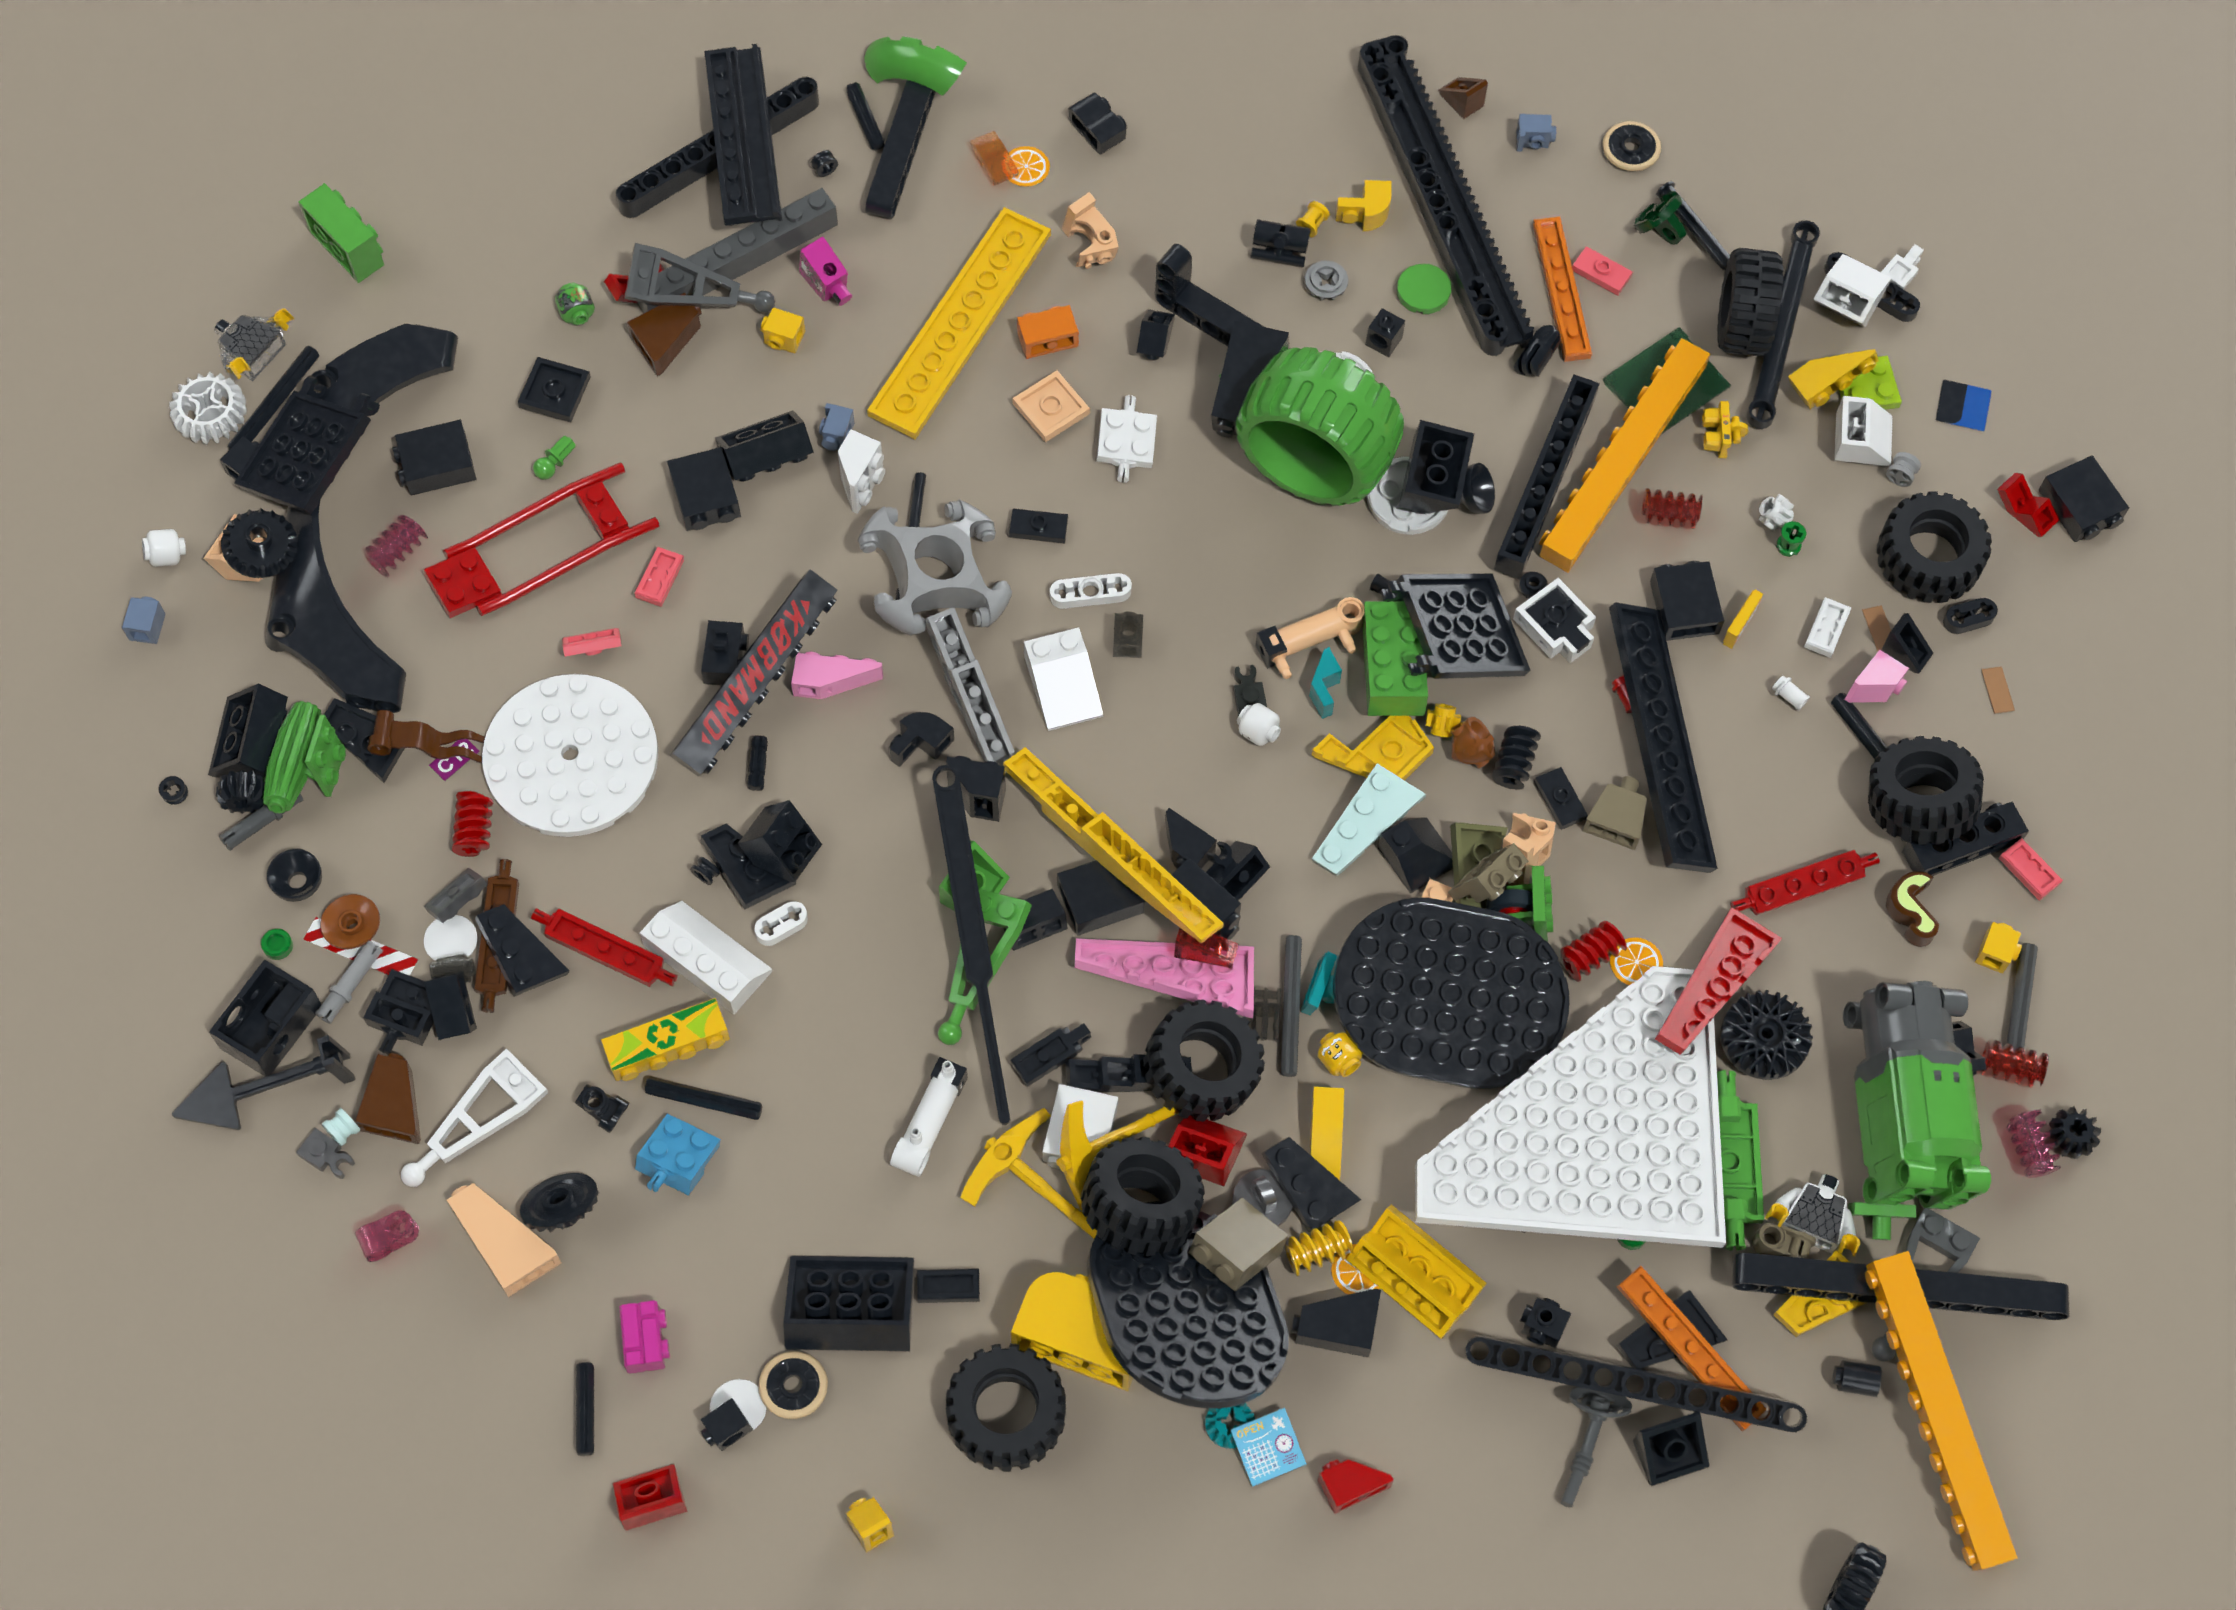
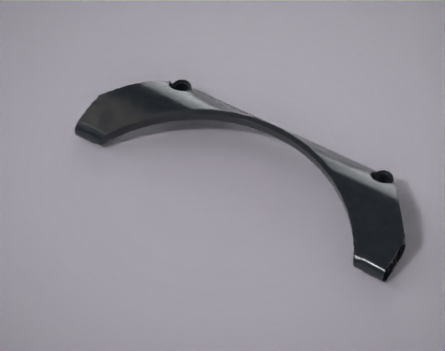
M406 323L378 334L335 358L326 365L325 370H318L312 374V377L318 379L314 389L317 384L327 387L326 393L318 399L353 409L357 397L364 393L371 396L367 403L368 406L370 401L380 403L396 391L416 381L439 373L453 371L458 336L447 330ZM320 502L312 514L288 506L286 520L292 523L297 534L298 548L293 562L284 571L276 575L265 636L267 647L275 652L286 650L299 658L346 699V703L352 706L373 711L387 710L392 713L400 712L406 672L373 643L343 605L332 583L323 556L319 530ZM282 632L286 636L276 637L273 633Z

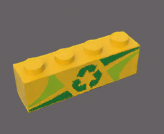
M713 998L601 1039L615 1080L629 1081L646 1070L662 1069L667 1066L668 1062L673 1060H686L695 1056L698 1051L703 1049L719 1048L725 1044V1041L730 1040L717 1000Z

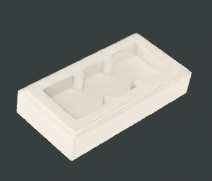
M1825 597L1804 648L1831 658L1851 607Z

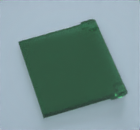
M1680 327L1676 328L1603 378L1604 384L1612 393L1614 392L1628 409L1630 406L1636 407L1639 402L1637 397L1644 385L1650 386L1652 383L1650 378L1658 365L1663 367L1666 362L1664 357L1670 346L1676 347L1681 338L1692 343L1689 336ZM1709 360L1705 370L1662 434L1731 387V384Z

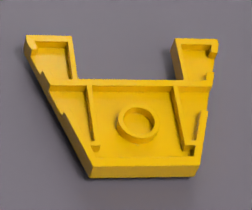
M1387 716L1388 718L1354 750L1349 749L1329 733L1312 749V756L1365 778L1368 777L1378 763L1405 781L1433 754L1434 746L1416 720H1412L1410 716Z

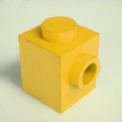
M773 307L769 317L765 316L761 324L764 343L775 350L782 349L796 353L805 334L804 317Z
M1992 922L1985 933L1975 963L2003 974L2011 960L2016 961L2022 945L2018 944L2021 933L2015 931L2008 924Z

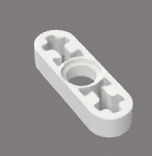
M1122 573L1062 579L1055 581L1051 585L1050 601L1055 607L1060 609L1124 602L1131 595L1132 583L1130 578ZM1115 584L1121 585L1123 588L1122 592H1117ZM1092 585L1097 587L1099 592L1097 595L1090 597L1083 593V589L1086 586ZM1103 585H1106L1107 594H1103ZM1074 588H1078V597H1075ZM1060 590L1065 591L1066 598H1061Z

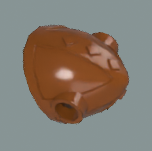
M1469 717L1450 730L1453 735L1451 755L1454 760L1466 764H1474L1477 769H1480L1494 758V737L1478 718Z

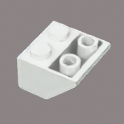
M1842 254L1826 275L1814 300L1835 313L1866 327L1892 278Z
M1843 396L1836 412L1835 460L1890 466L1892 415L1872 399Z
M851 429L838 450L841 480L851 509L854 513L858 514L861 507L867 506L875 484H880L885 475V469L883 468L884 455L882 454L881 442Z

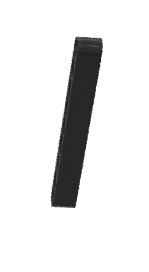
M801 77L767 97L772 135L818 107V85L813 78ZM714 131L708 132L621 184L616 190L620 213L624 217L635 218L716 170L718 166Z

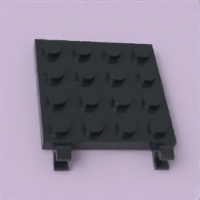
M308 376L304 380L299 392H292L234 482L242 490L308 514H312L313 510L318 506L322 496L334 481L343 463L348 459L359 438L364 434L366 427L371 421L368 416L376 414L380 408V404L370 401L367 406L371 396L364 393L357 397L353 409L318 399L326 393L327 387L317 384L314 389L318 379L312 376Z
M1402 574L1397 580L1387 583L1389 589L1380 590L1385 602H1391L1403 597L1423 649L1424 655H1417L1415 657L1417 663L1408 664L1412 676H1419L1431 671L1434 679L1525 676L1531 671L1493 574Z

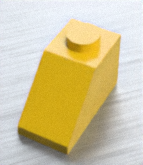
M874 1497L869 1500L861 1498L850 1505V1511L846 1513L847 1520L866 1553L894 1537L891 1521Z

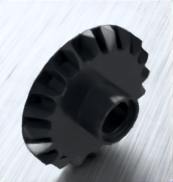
M262 508L257 511L249 509L244 514L238 513L234 520H229L228 526L223 530L221 548L226 562L238 573L252 578H267L281 573L293 562L297 553L298 539L292 523H289L283 515L280 516L273 510L264 511ZM258 537L266 539L260 543H256L253 541L255 538Z
M566 1173L549 1178L538 1184L525 1196L520 1206L521 1218L530 1230L537 1229L539 1232H543L546 1229L549 1232H553L556 1228H561L562 1230L568 1228L579 1219H584L585 1213L593 1210V1205L598 1202L597 1195L599 1191L597 1185L590 1176L582 1173Z

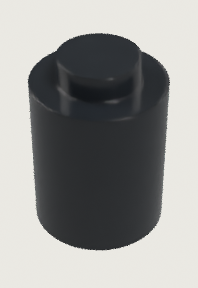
M1842 1360L1840 1366L1835 1365L1832 1383L1837 1385V1389L1840 1392L1877 1397L1881 1386V1366Z

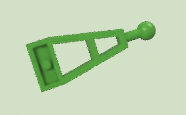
M979 889L984 923L1007 929L990 956L993 975L995 976L1019 937L1032 905L1025 900ZM961 945L949 1002L955 1006L949 1021L943 1023L938 1030L940 1041L946 1045H954L960 1041L962 1037L960 1023L966 1009L974 1010L978 1004L975 986H972L966 997L963 996L967 979Z

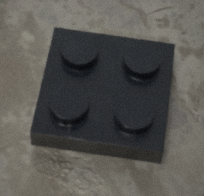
M537 357L518 400L519 408L571 422L591 378L590 371Z

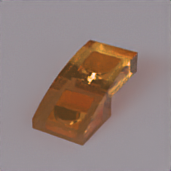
M995 131L970 140V144L981 166L984 165L994 186L1018 176L1019 171Z

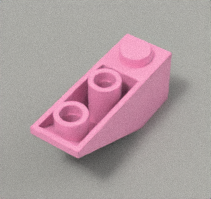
M816 652L798 653L795 659L791 682L793 696L824 699L882 680L883 666L881 662L870 658L855 660L843 655L830 657L821 656Z

